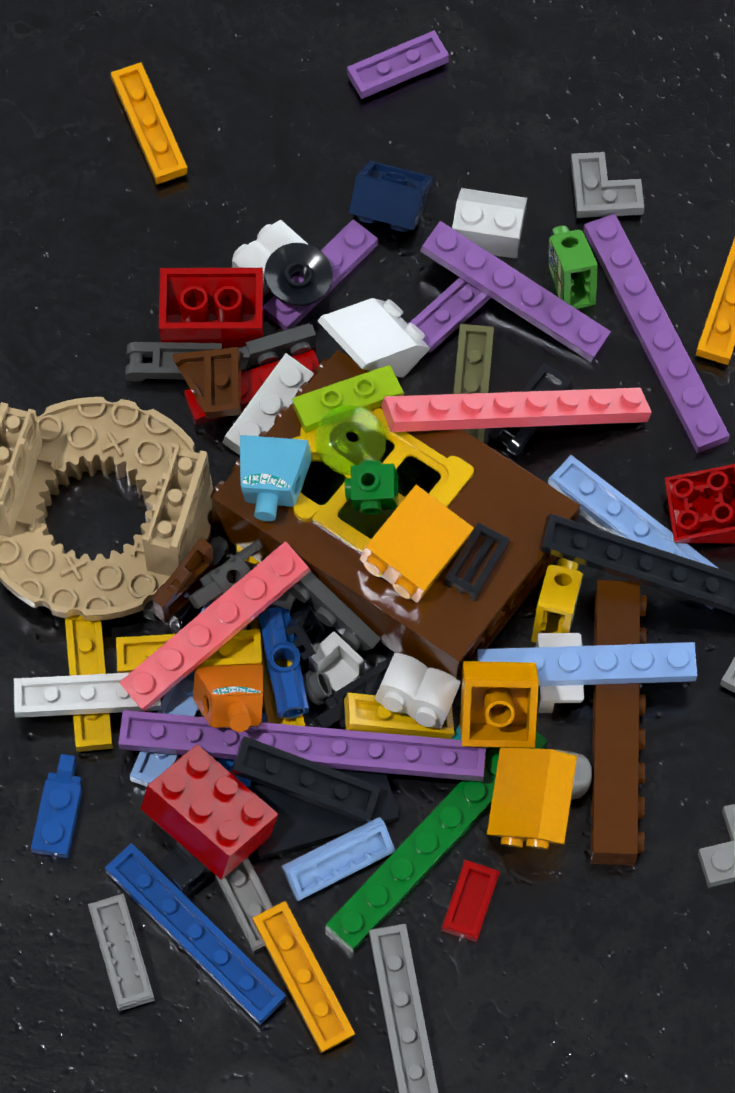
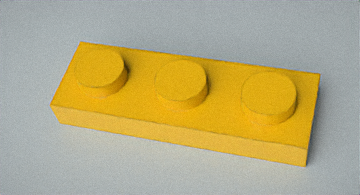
M347 693L344 699L346 730L452 739L454 736L452 705L442 727L434 728L419 724L407 713L387 710L374 699L376 695Z

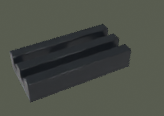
M478 522L444 578L443 585L449 588L452 585L457 588V592L462 595L465 592L469 594L470 599L476 601L507 549L510 538ZM481 535L487 537L462 580L457 578L458 573ZM494 541L499 543L474 586L469 584Z
M307 602L295 607L285 629L289 636L296 633L293 643L296 648L303 645L301 656L304 660L317 653L326 631L321 621L316 617L315 611Z

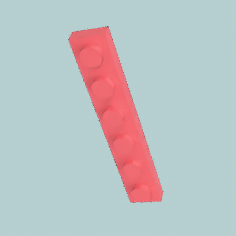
M285 541L119 683L145 712L311 570Z

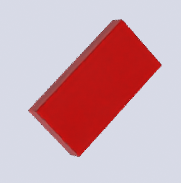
M467 860L464 861L442 925V931L477 942L500 871Z

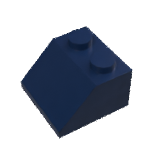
M370 160L356 176L349 213L357 215V219L362 222L376 223V221L388 223L389 227L396 231L406 232L409 229L413 230L420 221L433 182V176Z

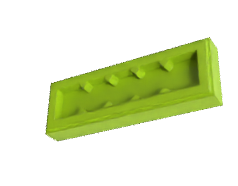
M387 365L292 398V406L306 433L381 407L384 397L404 396V392L391 365Z

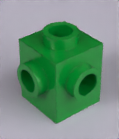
M376 460L362 461L360 465L351 466V478H345L346 500L351 499L355 511H360L366 515H376L382 513V510L396 509L398 507V474L394 463L382 464Z

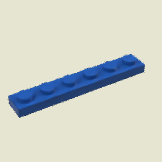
M132 843L105 867L106 873L259 1025L287 1000L286 994Z

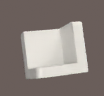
M332 632L320 643L316 654L308 658L309 668L313 672L322 671L328 678L333 692H336L364 673L363 658L335 632Z

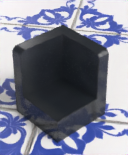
M178 842L177 847L156 864L157 868L186 897L212 876L211 871Z

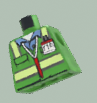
M567 226L555 227L551 230L549 238V269L558 297L575 309L596 305L598 264L583 231H569ZM571 273H577V277L574 280L571 277Z

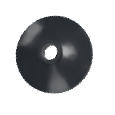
M289 243L279 247L269 256L265 265L264 277L268 289L277 299L289 305L306 306L319 301L325 296L331 286L333 272L328 258L316 247L305 243ZM299 276L303 279V282H294L291 278Z

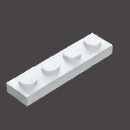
M129 673L14 679V710L16 718L143 710L119 683ZM161 698L146 711L161 710Z

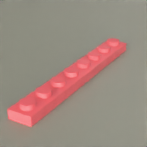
M641 388L386 396L381 405L391 432L648 422L652 413Z

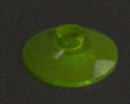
M347 405L331 410L322 418L315 433V446L320 459L326 466L337 473L351 475L352 465H360L362 461L381 460L386 447V435L381 422L373 413L362 407ZM355 432L359 440L357 442H350L346 438V433Z

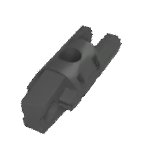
M259 539L199 579L203 587L188 596L195 609L202 607L211 600H217L251 571L244 560L258 553L263 547ZM228 572L233 576L232 583L227 580Z

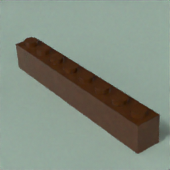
M597 580L595 590L594 646L646 644V628L640 627V616L646 615L647 597L640 594V583L634 581ZM639 683L593 685V780L590 864L634 866L637 855L644 853V832L638 831V819H644L645 797H638V784H644L645 762H638L639 750L645 749V728H639V716H645L646 695L639 694Z

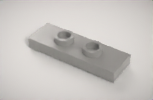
M124 893L88 904L118 1011L155 1001Z

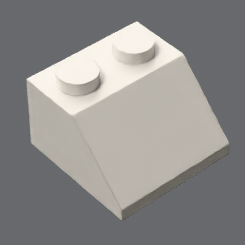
M461 188L457 199L452 229L492 255L517 259L527 198Z

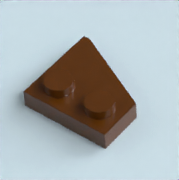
M238 347L173 354V360L207 418L241 415V354Z
M202 537L193 546L169 579L154 594L152 600L155 615L164 623L170 620L190 601L188 596L203 587L199 579L215 569L212 546Z

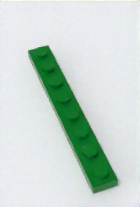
M536 731L535 748L531 749H545L548 741ZM493 747L485 755L483 782L462 780L326 924V930L352 953L369 937V930L376 929L491 806L500 747Z

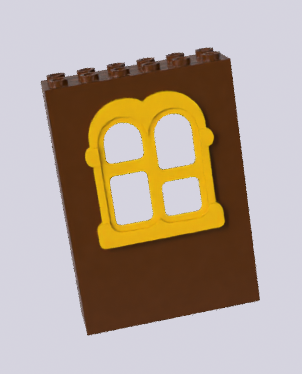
M337 350L330 359L325 358L319 364L315 372L316 376L310 383L304 382L298 389L295 397L370 371L362 369L352 358ZM292 404L289 407L284 406L276 415L274 425L268 432L262 431L259 436L308 440L312 454L311 462H323L344 474L346 478H351V466L355 464L339 455L331 447L329 434L341 422L357 421L392 442L395 446L394 450L382 464L394 463L397 469L406 457L413 456L437 471L441 475V479L429 494L475 528L479 522L510 538L507 549L476 601L470 599L469 594L465 592L463 595L457 592V588L452 585L450 588L443 585L444 578L461 552V548L419 602L416 603L411 598L405 599L394 590L393 585L383 577L372 575L364 567V563L359 560L365 546L371 539L338 518V512L348 501L345 497V482L325 505L316 504L300 492L297 503L294 506H277L275 520L262 521L254 517L256 504L245 502L241 490L240 458L233 466L230 477L225 482L221 480L211 493L212 531L224 537L236 546L237 544L243 549L259 539L263 547L258 553L251 556L259 562L263 561L286 541L305 562L311 572L381 638L379 640L380 643L395 653L405 654L419 660L428 668L444 671L461 682L463 661H478V649H487L545 575L547 567L552 565L558 558V556L539 551L546 517L552 513L577 522L581 505L463 429L391 432L382 407H378L305 433ZM399 493L398 506L405 499V497ZM481 535L458 573L457 578L462 580L487 537ZM494 541L469 584L474 586L499 543Z

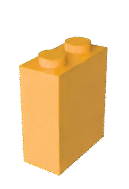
M415 485L365 546L359 560L364 563V567L372 575L383 577L391 583L394 590L405 599L411 598L414 602L418 603L466 543L474 527L418 485Z
M500 747L487 835L500 837L502 845L519 848L523 847V841H526L527 847L548 849L549 843L564 844L577 756L552 749Z

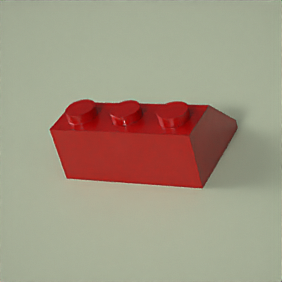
M263 267L160 268V342L222 343V347H245L246 342L264 337Z

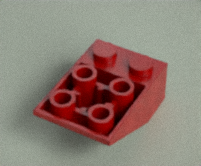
M735 464L665 478L675 543H735Z

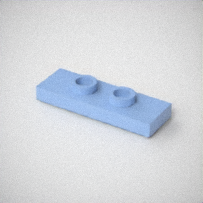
M378 817L283 865L282 869L294 897L299 901L394 853L395 848L384 821Z

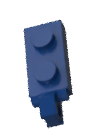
M61 754L57 773L49 772L48 778L45 780L31 845L32 853L63 858L69 857L82 795V779L75 776L77 767L75 756Z

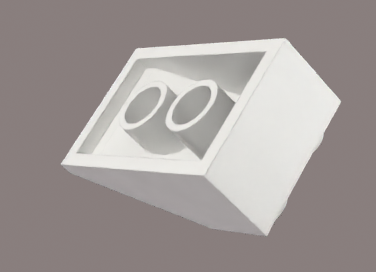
M371 298L325 314L318 320L350 357L365 370L373 371L391 365L395 375L404 378L430 349L423 341L424 333L414 324H407L401 317L403 311L389 299L382 301Z

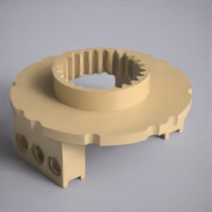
M104 397L67 400L46 407L45 413L38 417L35 410L28 409L27 412L10 408L8 404L1 402V583L16 597L34 608L45 606L50 609L52 615L62 618L80 615L85 621L109 620L144 610L146 603L154 598L158 588L169 579L197 541L202 537L209 543L212 528L208 521L212 517V499L210 496L213 491V485L209 472L208 453L205 451H200V453L194 452L195 443L171 419L154 409L148 411L141 410L136 402L120 399L114 403L106 401ZM97 470H102L104 476H108L114 471L119 480L127 476L128 485L137 486V493L143 495L144 504L147 508L145 512L146 523L141 525L142 535L135 534L133 536L134 546L124 544V553L119 554L117 551L112 550L109 559H105L102 554H98L96 559L91 561L88 554L84 553L80 559H77L75 551L71 550L65 554L61 543L55 545L53 535H49L45 518L48 516L46 506H51L52 504L50 494L58 495L60 493L59 484L70 485L69 477L71 476L80 480L84 471H87L90 476H95Z

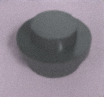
M320 670L305 672L302 677L307 701H312L317 706L324 704L326 698L332 694L328 678Z

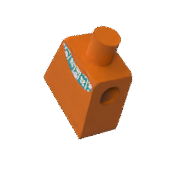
M262 664L203 666L194 669L193 700L209 726L214 728L231 727L233 731L243 732L250 726L261 724L263 706Z

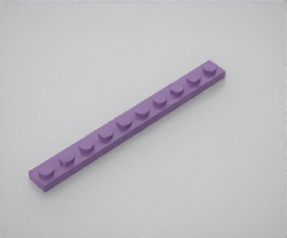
M123 710L118 745L119 749L184 755L198 744L213 758L235 759L241 739L246 736L328 768L483 782L486 747L462 746L461 740L261 722L258 726H250L246 731L236 732L231 727H211L204 717Z

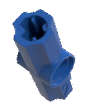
M281 607L270 608L260 613L258 620L267 660V674L271 680L278 718L285 719L299 718L301 715L309 712L300 667V652L293 643L294 634L289 636L285 630L290 620L289 609ZM278 659H287L292 663V665L289 667H280L275 663V661Z

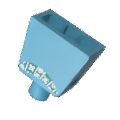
M240 436L241 490L245 502L256 504L255 518L262 521H273L276 518L277 506L292 507L297 503L312 460L308 440Z

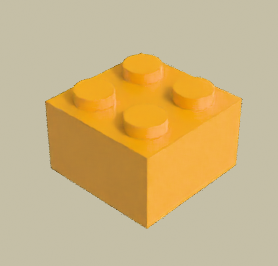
M463 661L460 714L462 746L535 748L539 685L536 663Z

